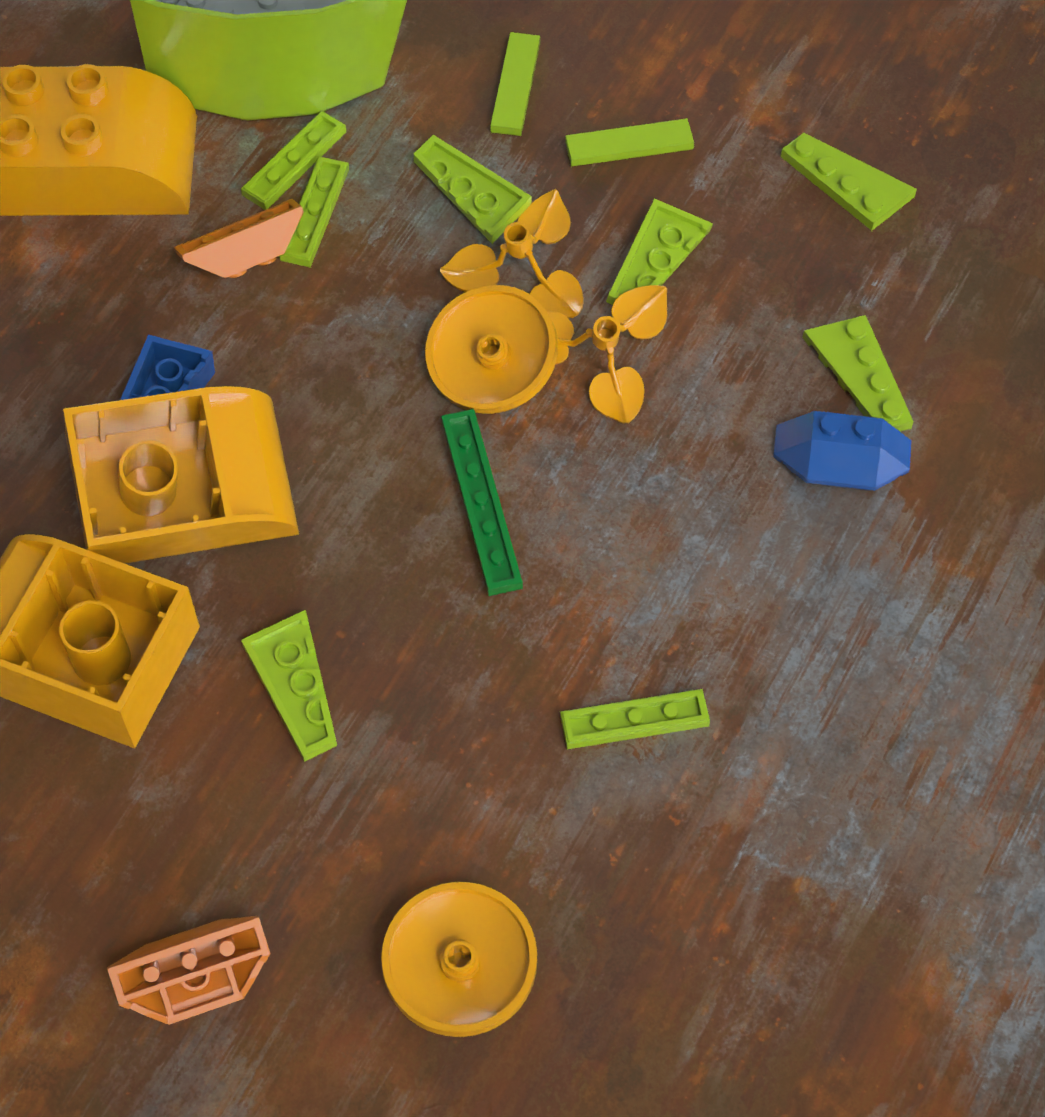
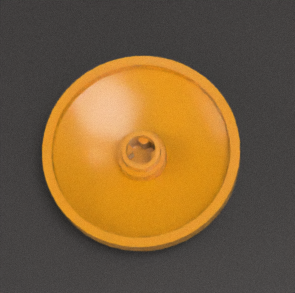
M481 286L457 296L441 310L434 320L426 341L425 358L427 369L436 387L454 405L464 410L474 409L475 413H501L526 403L543 388L556 364L558 338L548 312L532 295L511 286Z
M470 882L440 884L414 896L394 916L385 934L382 947L383 976L387 990L395 1005L416 1025L427 1031L444 1036L467 1037L478 1035L505 1023L526 1001L536 976V941L533 930L523 912L502 893L490 887Z

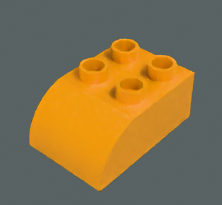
M91 64L67 67H33L30 65L0 67V216L189 215L197 114L193 104L177 86L151 72L133 67L95 66Z

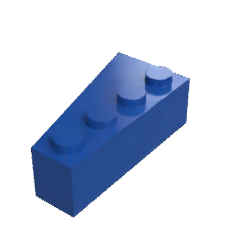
M148 335L120 400L204 388L215 374L212 351Z

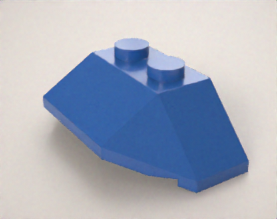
M812 411L776 426L773 457L779 462L782 461L789 470L806 483L875 491L899 476L909 473L911 440L883 418Z

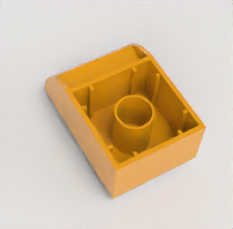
M205 387L63 409L65 435L86 550L125 564L299 535L273 402L266 393L245 387Z
M35 534L14 537L0 558V697L135 749L200 628L188 587L56 538Z

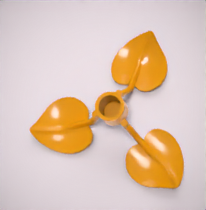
M556 189L532 202L519 216L517 222L511 223L505 228V243L500 245L501 252L497 260L494 251L490 247L483 244H472L458 251L446 265L440 268L441 275L448 283L461 291L467 292L481 286L496 285L500 278L496 268L503 264L506 253L518 259L527 257L538 280L541 282V284L531 290L530 295L536 298L546 311L562 313L569 319L579 315L584 304L583 292L578 280L572 274L562 270L554 271L546 280L532 252L533 244H536L538 240L544 244H553L563 239L570 230L571 220L569 213Z
M642 286L623 293L615 300L612 306V317H600L594 323L593 329L588 328L586 333L575 340H571L574 335V327L568 317L559 312L547 311L554 324L558 338L556 364L563 363L567 359L569 353L568 346L575 347L588 338H592L593 344L598 349L607 352L609 373H600L592 380L589 387V397L592 405L598 412L623 424L630 423L639 413L644 399V384L639 373L631 367H623L615 371L613 348L618 343L620 332H624L626 329L632 337L641 340L651 339L663 330L667 319L666 286Z

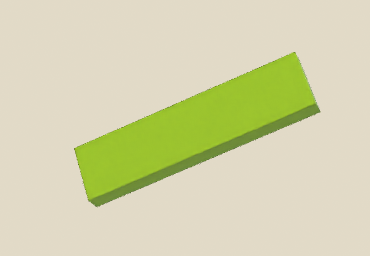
M510 32L491 121L492 133L522 135L540 46L539 35Z
M321 111L241 188L242 196L262 209H268L317 161L318 156L322 157L346 133V125Z
M688 118L566 135L565 142L571 167L692 150L694 148V140Z
M318 156L299 203L302 206L303 215L285 253L279 256L280 261L311 268L349 172L348 162Z
M703 689L560 712L567 749L709 727L710 725Z

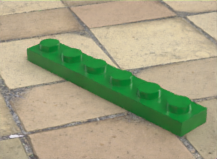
M471 409L442 415L443 430L488 596L523 589V581L475 410Z

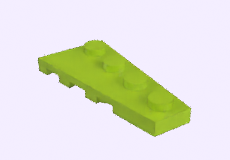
M802 133L785 146L781 152L782 159L871 231L916 195V188L806 133Z
M432 135L413 154L414 163L491 244L532 203L531 195L435 135Z
M654 198L608 294L606 302L613 305L620 295L634 288L650 285L662 286L710 232L713 223Z
M866 315L804 330L802 338L808 346L812 345L818 352V358L826 368L829 367L837 376V383L844 391L848 390L855 399L856 407L863 416L883 418L900 432L912 429L914 421Z
M306 610L242 639L241 642L245 652L304 762L336 747L337 741Z

